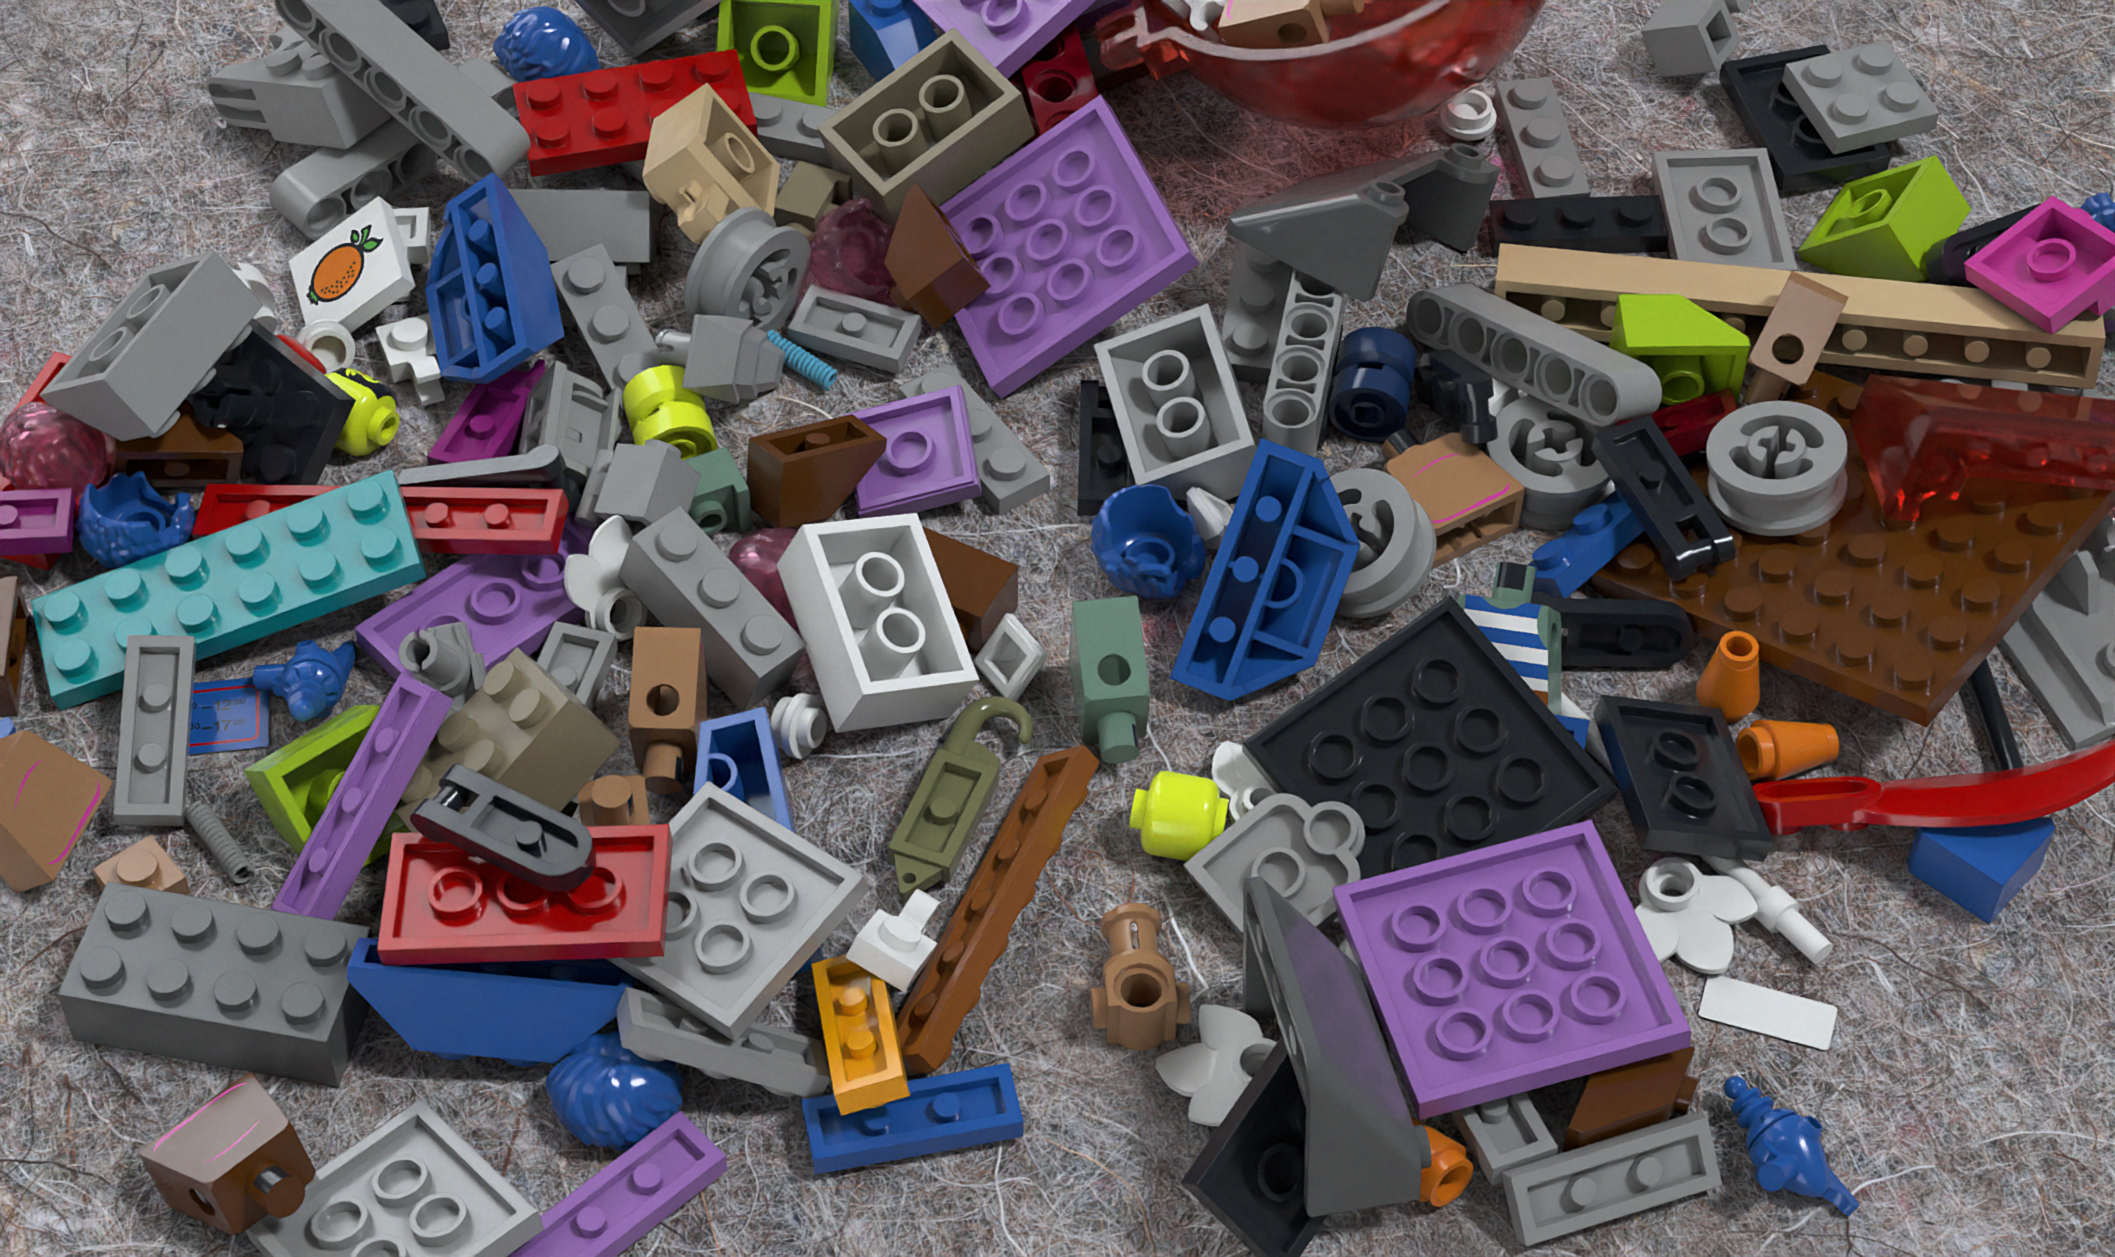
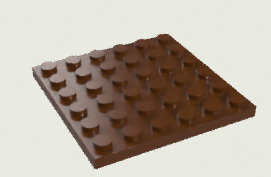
M1813 369L1804 388L1801 390L1791 385L1783 401L1803 403L1820 409L1835 419L1843 429L1847 439V461L1844 467L1847 474V496L1840 510L1831 519L1816 528L1786 536H1765L1746 532L1732 526L1719 516L1733 538L1736 550L1735 558L1716 567L1711 566L1709 563L1697 567L1695 575L1676 582L1667 575L1661 561L1660 552L1644 530L1592 575L1593 591L1611 599L1675 602L1685 609L1690 618L1694 633L1720 643L1721 638L1726 633L1732 631L1746 632L1758 642V659L1927 727L2115 505V476ZM1705 453L1688 472L1710 503L1708 496L1710 469L1707 463V454ZM1692 529L1682 532L1688 543L1698 540Z

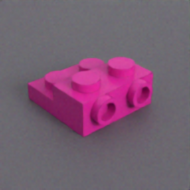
M2053 195L1964 262L1966 280L2052 335L2085 309L2100 317L2115 305V233L2097 223L2085 210L2081 208L2074 209Z

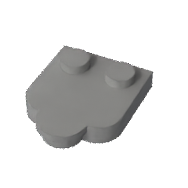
M1287 793L1274 794L1260 801L1183 866L1188 876L1242 938L1245 878L1261 876L1321 931L1338 917L1332 888L1361 880L1360 868L1356 858L1364 847L1365 829L1358 813L1346 804L1328 801L1319 803L1311 808L1298 796Z

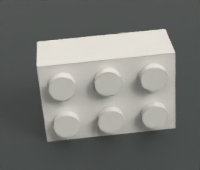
M917 513L805 524L800 527L776 566L802 639L807 643L806 650L835 732L839 733L951 717L979 681Z

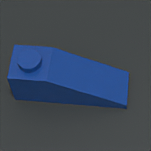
M848 0L850 50L877 82L938 39L928 18L911 0Z

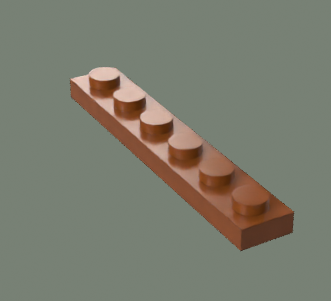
M1084 744L1039 757L895 1021L906 1077L936 1071L950 1056L953 1049L951 1041L965 1015L978 1003L981 997L980 987L992 964L1006 950L1009 943L1008 934L1019 913L1033 899L1036 893L1035 883L1047 861L1059 850L1063 841L1061 834L1070 817L1088 795L1089 789L1087 785L1100 761Z

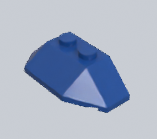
M493 172L447 202L442 219L447 224L436 244L425 285L440 375L448 381L488 384L519 367L565 336L547 249L501 178Z
M1261 438L1170 679L1231 702L1316 666L1361 548L1322 460Z
M358 937L347 966V980L413 1050L430 1051L437 1057L448 1060L465 1059L471 1055L502 1058L506 1063L515 1066H533L540 1062H557L576 1045H579L584 1039L590 1037L617 1017L616 1009L626 987L634 989L636 979L605 959L382 965L377 951L378 939Z

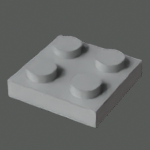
M1887 40L1788 63L1785 66L1782 82L1833 154L1935 130L1939 111Z

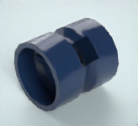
M1374 326L1359 328L1350 332L1341 341L1328 410L1331 423L1341 433L1356 440L1375 442L1385 441L1390 435L1404 428L1417 357L1413 344L1404 335L1392 329Z

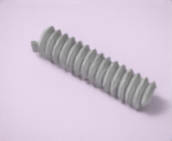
M201 800L193 802L188 807L185 817L211 852V855L217 860V863L226 873L227 877L232 883L236 884L250 880L254 875L255 868L248 858L245 857V854L242 853L239 845L230 836L223 823L220 822V819L217 818V815L208 804L201 805Z

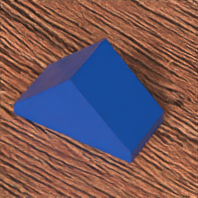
M2034 818L2000 825L1918 827L1907 859L1908 869L1911 874L1987 924H1990L2040 869L2055 830L2052 818Z

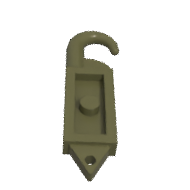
M992 696L980 698L968 704L958 715L942 748L937 749L887 847L888 863L895 866L899 896L902 903L907 902L917 888L924 891L940 880L950 883L999 784V760L987 747L975 742L984 722L995 717L1011 719L1019 728V742L1021 744H1028L1034 730L1031 716L1022 705L1012 699Z

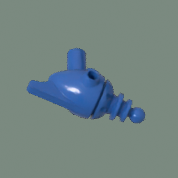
M313 640L299 642L296 645L295 655L287 663L257 665L253 671L254 686L259 691L273 690L275 695L284 696L292 717L298 722H305L314 717H327L332 714L333 707L341 700L344 694L346 682L357 656L355 642L352 640L346 641L334 651L319 648Z
M1731 1076L1726 1079L1723 1091L1727 1097L1735 1100L1731 1105V1111L1736 1115L1740 1114L1737 1123L1741 1128L1749 1127L1745 1144L1750 1159L1756 1168L1755 1179L1760 1185L1772 1192L1784 1188L1804 1196L1823 1197L1832 1202L1843 1214L1850 1216L1859 1207V1203L1827 1165L1820 1140L1823 1129L1820 1122L1812 1116L1803 1117L1798 1115L1796 1111L1787 1108L1772 1109L1774 1106L1773 1099L1769 1096L1761 1097L1762 1092L1759 1088L1754 1087L1748 1090L1746 1081L1739 1076Z

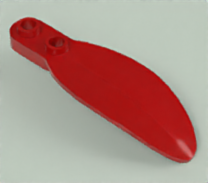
M2115 739L2062 758L2003 771L1909 778L1886 782H1877L1873 779L1857 776L1779 780L1753 785L1752 788L1771 835H1791L1801 831L1802 826L1829 825L1831 829L1838 831H1857L1868 827L1869 824L1918 827H1972L2008 824L2058 812L2089 798L2114 783Z

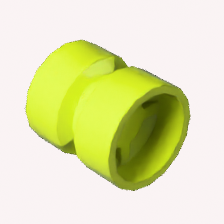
M672 365L648 368L635 375L625 386L622 402L630 431L633 434L634 445H644L648 439L660 440L678 448L681 451L680 458L682 460L718 449L713 427L706 413L703 396L682 388L685 368Z

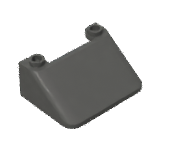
M1454 143L1451 144L1450 149H1439L1315 175L1233 211L1227 223V230L1242 242L1361 302H1367L1375 296L1397 228L1404 222L1461 251H1468L1473 248L1501 168L1484 160V154L1480 150L1466 144Z
M1261 876L1245 878L1243 890L1242 1008L1245 1014L1255 1020L1277 1017L1306 1106L1304 1205L1308 1216L1315 1217L1419 1200L1421 1169L1431 1167L1429 1138L1424 1125H1413L1375 1018L1376 1010L1357 965Z

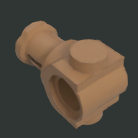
M1144 903L1121 904L1103 915L1101 931L1103 937L1109 940L1111 958L1105 962L1102 969L1104 987L1090 988L1093 1029H1105L1107 1044L1119 1043L1128 1049L1140 1051L1152 1049L1166 1040H1175L1176 1024H1190L1191 1019L1188 982L1176 983L1174 967L1169 963L1168 958L1158 952L1157 935L1160 934L1162 929L1160 912ZM1131 923H1135L1137 925V931L1131 932ZM1133 1004H1146V1005H1148V1007L1140 1008V1007H1134V1006H1132V1005H1133Z

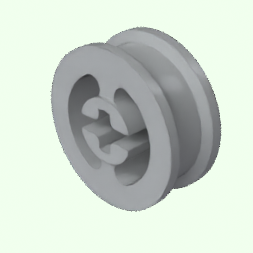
M744 207L729 214L709 233L690 266L684 289V305L689 318L693 321L695 314L728 316L753 320L752 327L764 332L769 330L776 331L789 317L805 288L811 266V248L808 239L803 233L792 227H776L771 215L757 207Z
M1533 395L1510 403L1495 416L1497 419L1498 438L1486 442L1487 456L1518 480L1525 488L1519 523L1544 530L1570 529L1575 525L1573 520L1576 515L1590 506L1601 503L1615 491V484L1591 448L1595 434L1614 428L1617 424L1603 427L1593 425ZM1525 456L1524 467L1515 459V457ZM1581 456L1584 457L1590 463L1591 466H1580Z
M1792 401L1759 402L1744 406L1728 414L1717 423L1709 435L1706 446L1707 463L1710 469L1708 476L1709 500L1715 512L1732 526L1746 532L1765 536L1794 535L1824 524L1842 507L1847 496V474L1844 468L1847 461V439L1843 429L1836 420L1822 410Z
M1370 468L1346 470L1331 476L1330 479L1361 548L1336 613L1351 618H1369L1387 613L1399 607L1422 586L1434 562L1436 534L1429 515L1396 478L1383 471ZM1374 544L1383 552L1380 557L1370 548Z

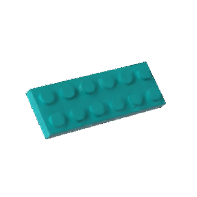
M390 469L30 601L50 695L57 707L62 711L123 688L127 635L194 636L196 642V661L421 580L426 578L427 575L400 484L393 470Z

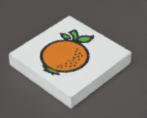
M379 196L288 261L305 325L316 320L328 319L338 322L351 333L415 287L392 206Z

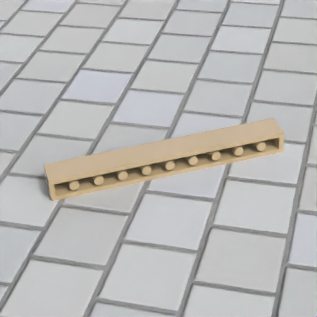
M1500 243L1494 295L1594 341L1610 342L1618 294H1680L1748 336L1750 342L1748 356H1750L1791 271ZM1794 271L1849 297L1817 360L1819 363L2095 389L2106 335L2103 315L2099 317L2088 309H2085L2052 335L1978 288ZM1782 338L1774 352V356L1778 359L1795 360L1800 346L1793 339Z

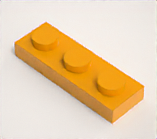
M847 954L811 964L833 1092L841 1116L867 1108H876L887 1102L910 1096L888 983L847 959Z

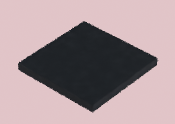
M1450 594L1242 743V752L1277 794L1287 793L1298 796L1311 808L1323 802H1340L1350 806L1358 813L1365 829L1364 847L1356 858L1360 868L1361 880L1584 822L1614 800L1618 793V788Z

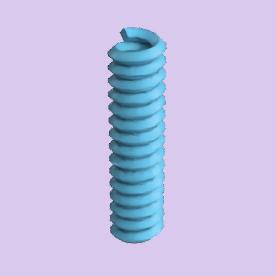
M774 330L767 331V339L785 352L784 364L802 374L803 377L811 380L816 385H820L824 390H830L829 386L837 379L836 369L828 366L822 360L819 361V358L810 355L809 352L801 349L800 346L797 347V344L788 341L787 338L779 335L778 332L775 333Z

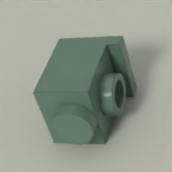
M727 446L684 460L701 474L688 515L705 534L710 536L737 525L741 534L751 531L752 519L749 488Z

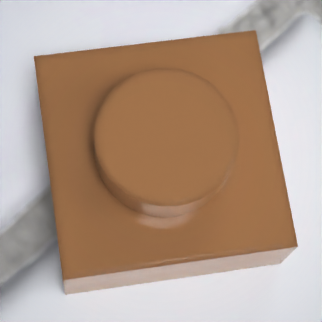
M152 835L93 868L97 884L102 891L107 881L183 895L190 893L185 875Z

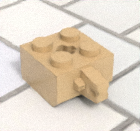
M706 83L653 119L642 177L651 196L661 204L667 203L677 214L678 227L693 243L702 245L718 223L740 208L757 207L773 217L781 166L711 86Z

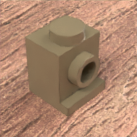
M798 161L776 197L774 216L772 218L775 221L776 227L789 226L806 236L810 244L812 259L817 260L828 239L834 240L837 238L843 223L850 224L853 220L852 175Z

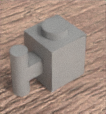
M1664 0L1641 30L1646 50L1651 55L1660 77L1717 72L1741 40L1730 14L1746 12L1749 7V0Z
M648 439L644 445L617 443L615 452L599 449L574 520L584 526L597 528L601 518L606 521L612 516L619 515L625 519L634 536L679 505L688 514L701 474L680 458L681 451L678 448L660 440Z

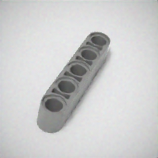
M273 0L278 14L288 26L471 183H477L491 172L502 178L529 152L531 143L524 127L379 0Z
M485 58L472 59L457 68L518 120L512 84L516 83ZM393 116L348 149L323 147L287 168L273 182L269 192V201L275 210L307 237L318 240L379 196L384 201H388L448 163Z
M1293 268L1264 399L1261 438L1314 457L1317 450L1348 294L1296 268Z
M1462 283L1426 289L1414 293L1409 299L1406 310L1408 327L1413 336L1420 342L1438 351L1450 349L1491 376L1593 425L1603 427L1635 420L1646 415L1651 416L1660 405L1662 399L1660 380L1655 371L1648 365L1476 286Z

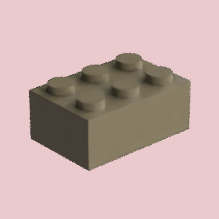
M954 27L817 127L833 168L836 171L852 175L853 189L893 230L895 229L906 192L915 183H918L933 201L940 206L1035 135L1021 92Z
M516 647L504 661L496 664L488 672L483 685L462 709L444 721L437 737L430 743L393 811L411 832H418L410 821V815L424 799L432 800L441 790L439 780L453 764H460L561 812L622 742L566 686ZM462 807L459 813L464 815L469 807Z

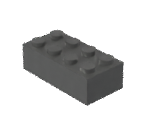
M107 881L57 995L73 1039L76 1041L339 1088L370 1007L368 1001L347 980V966L358 937L373 938L371 927Z

